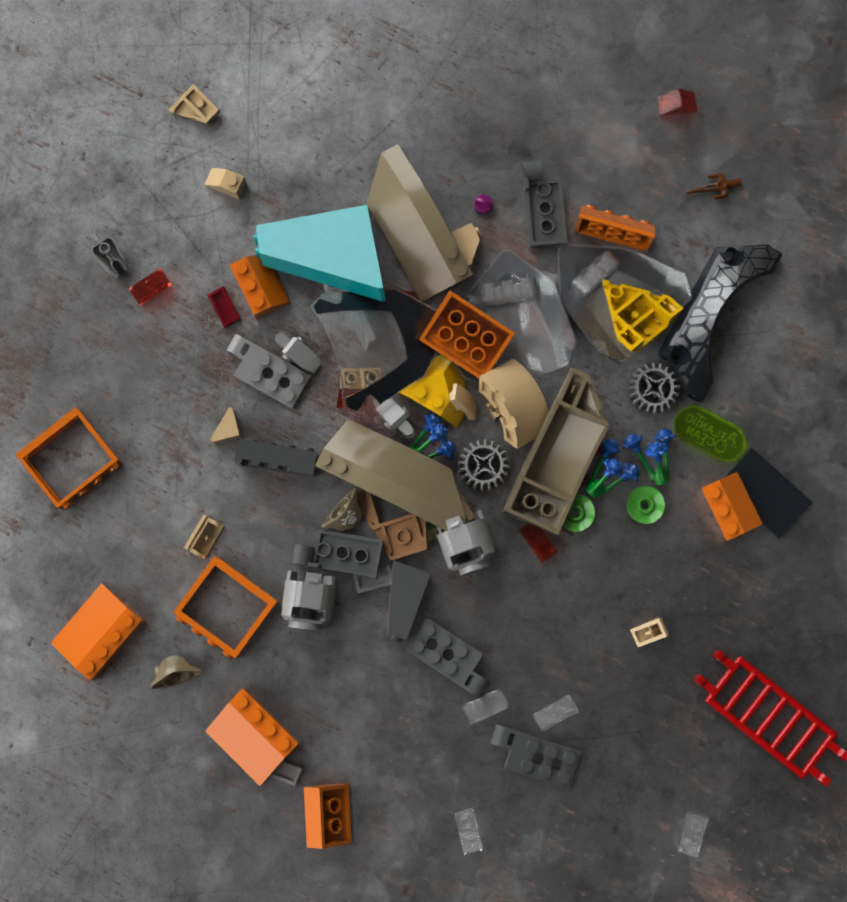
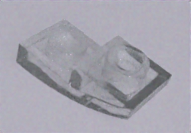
M498 689L483 695L480 699L464 704L462 708L471 725L508 708V704L501 690Z
M567 695L533 714V717L541 731L544 732L579 711L570 695Z
M469 808L454 812L463 853L468 854L483 850L474 809Z
M692 811L688 812L678 848L679 853L698 858L708 816Z

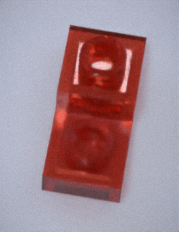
M530 524L519 529V532L541 563L557 553V550L542 529Z

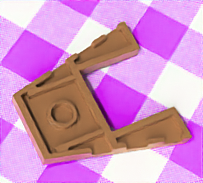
M362 489L357 491V503L361 512L366 517L369 526L375 532L378 539L384 540L383 549L390 561L428 550V532L425 520L409 514L381 523L373 495Z

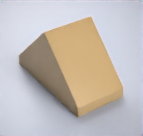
M230 407L210 439L214 444L242 437L236 413Z
M661 617L630 629L637 647L669 636Z

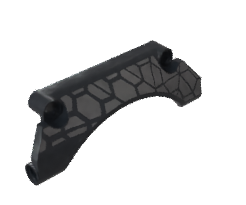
M768 244L740 246L739 250L733 247L717 246L685 302L682 312L676 318L659 349V357L664 361H670L675 364L674 371L684 390L688 392L687 396L696 402L702 403L713 384L711 369L712 340L723 310L732 297L746 284L759 277L772 274L782 257L781 252Z

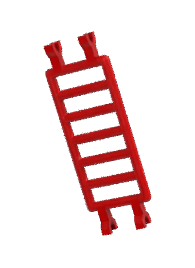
M716 650L712 656L729 668L715 686L699 674L693 680L709 692L705 699L706 703L799 778L805 779L808 774H811L822 785L828 786L832 780L814 766L828 749L841 760L847 761V752L834 743L838 736L837 732L745 658L739 656L733 662L722 651ZM740 666H742L750 674L727 704L722 706L715 698ZM757 678L766 686L742 717L738 719L730 711ZM770 692H775L781 699L758 729L753 731L746 723ZM788 703L797 711L774 741L769 744L762 738V735ZM802 716H804L812 724L786 757L777 749ZM819 728L828 736L803 769H801L793 761Z

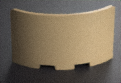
M511 359L479 376V392L489 400L494 409L498 407L502 415L500 421L504 431V440L517 449L534 440L549 410L545 398L531 374L518 361Z

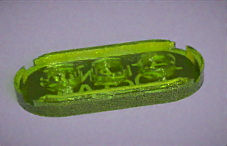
M687 406L681 409L674 418L673 428L680 440L723 462L734 461L746 449L747 443L741 428L700 406Z

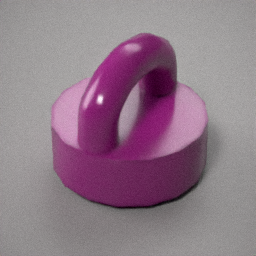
M485 194L476 197L474 202L475 210L480 214L489 213L493 207L491 197Z

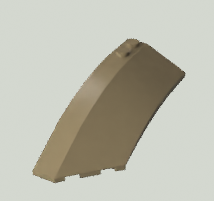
M397 144L382 152L366 204L399 260L420 302H423L473 275L435 203L400 146Z
M571 368L541 425L502 510L504 514L556 535H559L582 480L609 428L589 375Z
M349 419L323 448L315 464L321 470L445 531L448 530L446 524L448 519L460 515L464 524L468 520L451 468Z

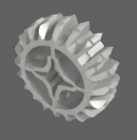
M654 362L651 363L650 369L647 364L643 365V369L638 367L636 369L637 373H632L631 375L635 380L630 379L628 381L633 386L628 387L627 390L634 392L629 395V398H636L632 404L640 403L641 405L638 407V410L646 407L645 413H648L650 408L653 414L657 413V408L660 413L664 412V407L669 410L671 408L669 403H676L673 397L679 396V393L675 391L679 390L680 386L674 385L679 380L678 378H671L675 373L671 372L668 374V366L662 370L661 363L657 368H655ZM656 374L662 378L660 380H653L647 375ZM641 378L644 380L646 387L642 394L639 392V381ZM660 383V385L656 389V392L654 390L653 392L650 391L647 394V392L650 390L652 386H657ZM665 383L668 385V396L666 399L662 392V386ZM652 396L660 402L651 403L646 401L645 399L647 397Z
M484 439V445H481L480 440H476V447L471 442L469 443L471 450L466 447L463 449L467 455L460 454L459 456L461 459H464V461H458V465L464 466V468L458 470L459 473L465 472L461 479L464 480L468 477L469 480L466 482V485L469 486L473 482L474 490L478 484L481 485L480 491L484 490V485H487V489L490 491L492 483L497 488L499 486L496 482L497 480L501 483L504 482L501 475L508 476V473L503 471V469L510 468V465L504 464L509 461V458H502L506 451L499 452L501 445H498L495 449L493 447L495 441H492L489 446L487 445V439ZM480 450L491 452L486 457H480L475 454V452ZM495 456L500 464L498 473L491 466V461ZM469 458L473 459L477 465L472 475L468 469ZM488 460L487 466H489V468H483L479 471L481 465L479 464V462L481 461L482 463H484ZM482 473L493 476L490 480L476 479Z

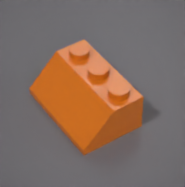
M256 255L247 256L229 265L256 319L290 304L274 269L263 266L261 258L257 259Z
M738 472L701 488L727 541L762 525L761 519Z
M349 783L304 787L307 848L324 849L352 844Z

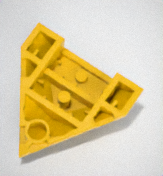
M602 280L617 340L630 352H640L665 332L683 310V307L668 295L662 294V296L651 294V291L624 284L619 286L611 284L608 280Z
M442 354L432 358L424 376L397 393L406 399L410 398L439 415L440 419L455 428L459 426L465 416L462 410L455 409L449 398L450 392L453 390V384H459L465 388V376L459 370V365Z

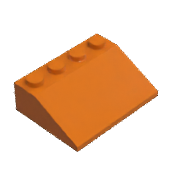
M591 205L581 207L574 232L645 252L649 249L655 237V226L651 225L649 221L640 220L639 222L627 215L617 216L612 211H599Z
M449 290L419 340L479 378V376L493 368L515 333Z
M101 583L53 639L51 644L89 681L97 679L146 620Z
M242 688L205 731L259 786L301 744L246 688Z

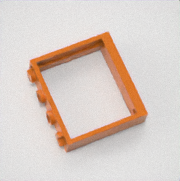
M77 407L73 408L15 454L53 504L61 510L71 507L77 497L81 498L86 495L92 485L101 483L104 480V476L109 472H115L122 462L84 413ZM80 419L112 460L61 500L29 459Z
M214 556L173 613L177 615L175 619L180 623L191 625V631L198 636L203 634L207 637V642L215 648L218 645L222 648V653L229 659L234 657L236 659L244 651L279 601L218 556ZM216 566L268 604L235 650L183 612Z

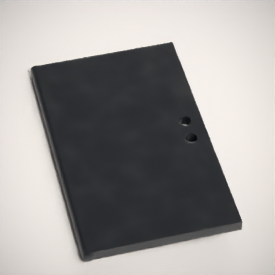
M752 447L725 476L727 477L738 472L762 524L778 539L812 504L811 500Z

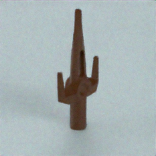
M722 173L712 174L708 178H718L717 182L687 190L686 194L720 191L721 194L713 197V199L726 198L728 188L741 186L742 181L741 178L726 181L725 175ZM712 186H715V187H716V188H712V189H704V188H708V187H712Z

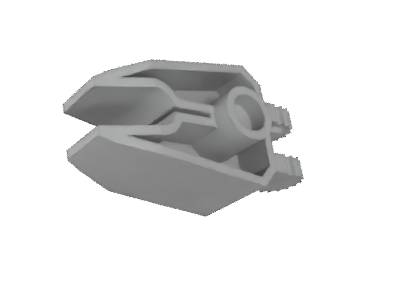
M96 227L93 231L100 242L95 244L88 234L83 236L91 247V257L107 273L115 278H119V274L113 264H118L126 273L127 266L113 237H105Z
M277 333L275 342L283 349L282 358L289 364L293 362L304 371L315 373L321 362L317 355L306 346L307 342L299 336L297 338L293 337L291 340L288 336Z
M391 397L381 404L376 399L373 400L378 414L385 421L384 426L390 432L394 431L396 434L401 432L409 440L414 438L415 431L410 424L411 420L409 418L411 414L404 406L401 408Z

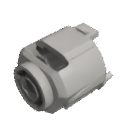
M481 510L473 513L475 521L464 524L459 515L446 520L447 531L437 527L439 532L437 538L448 569L452 571L459 570L460 576L492 565L490 558L494 556L496 551Z
M288 571L285 580L281 616L284 620H289L288 627L322 631V624L328 625L332 622L336 593L335 576H323L322 581V574L307 572L305 581L302 582L297 581L298 572Z

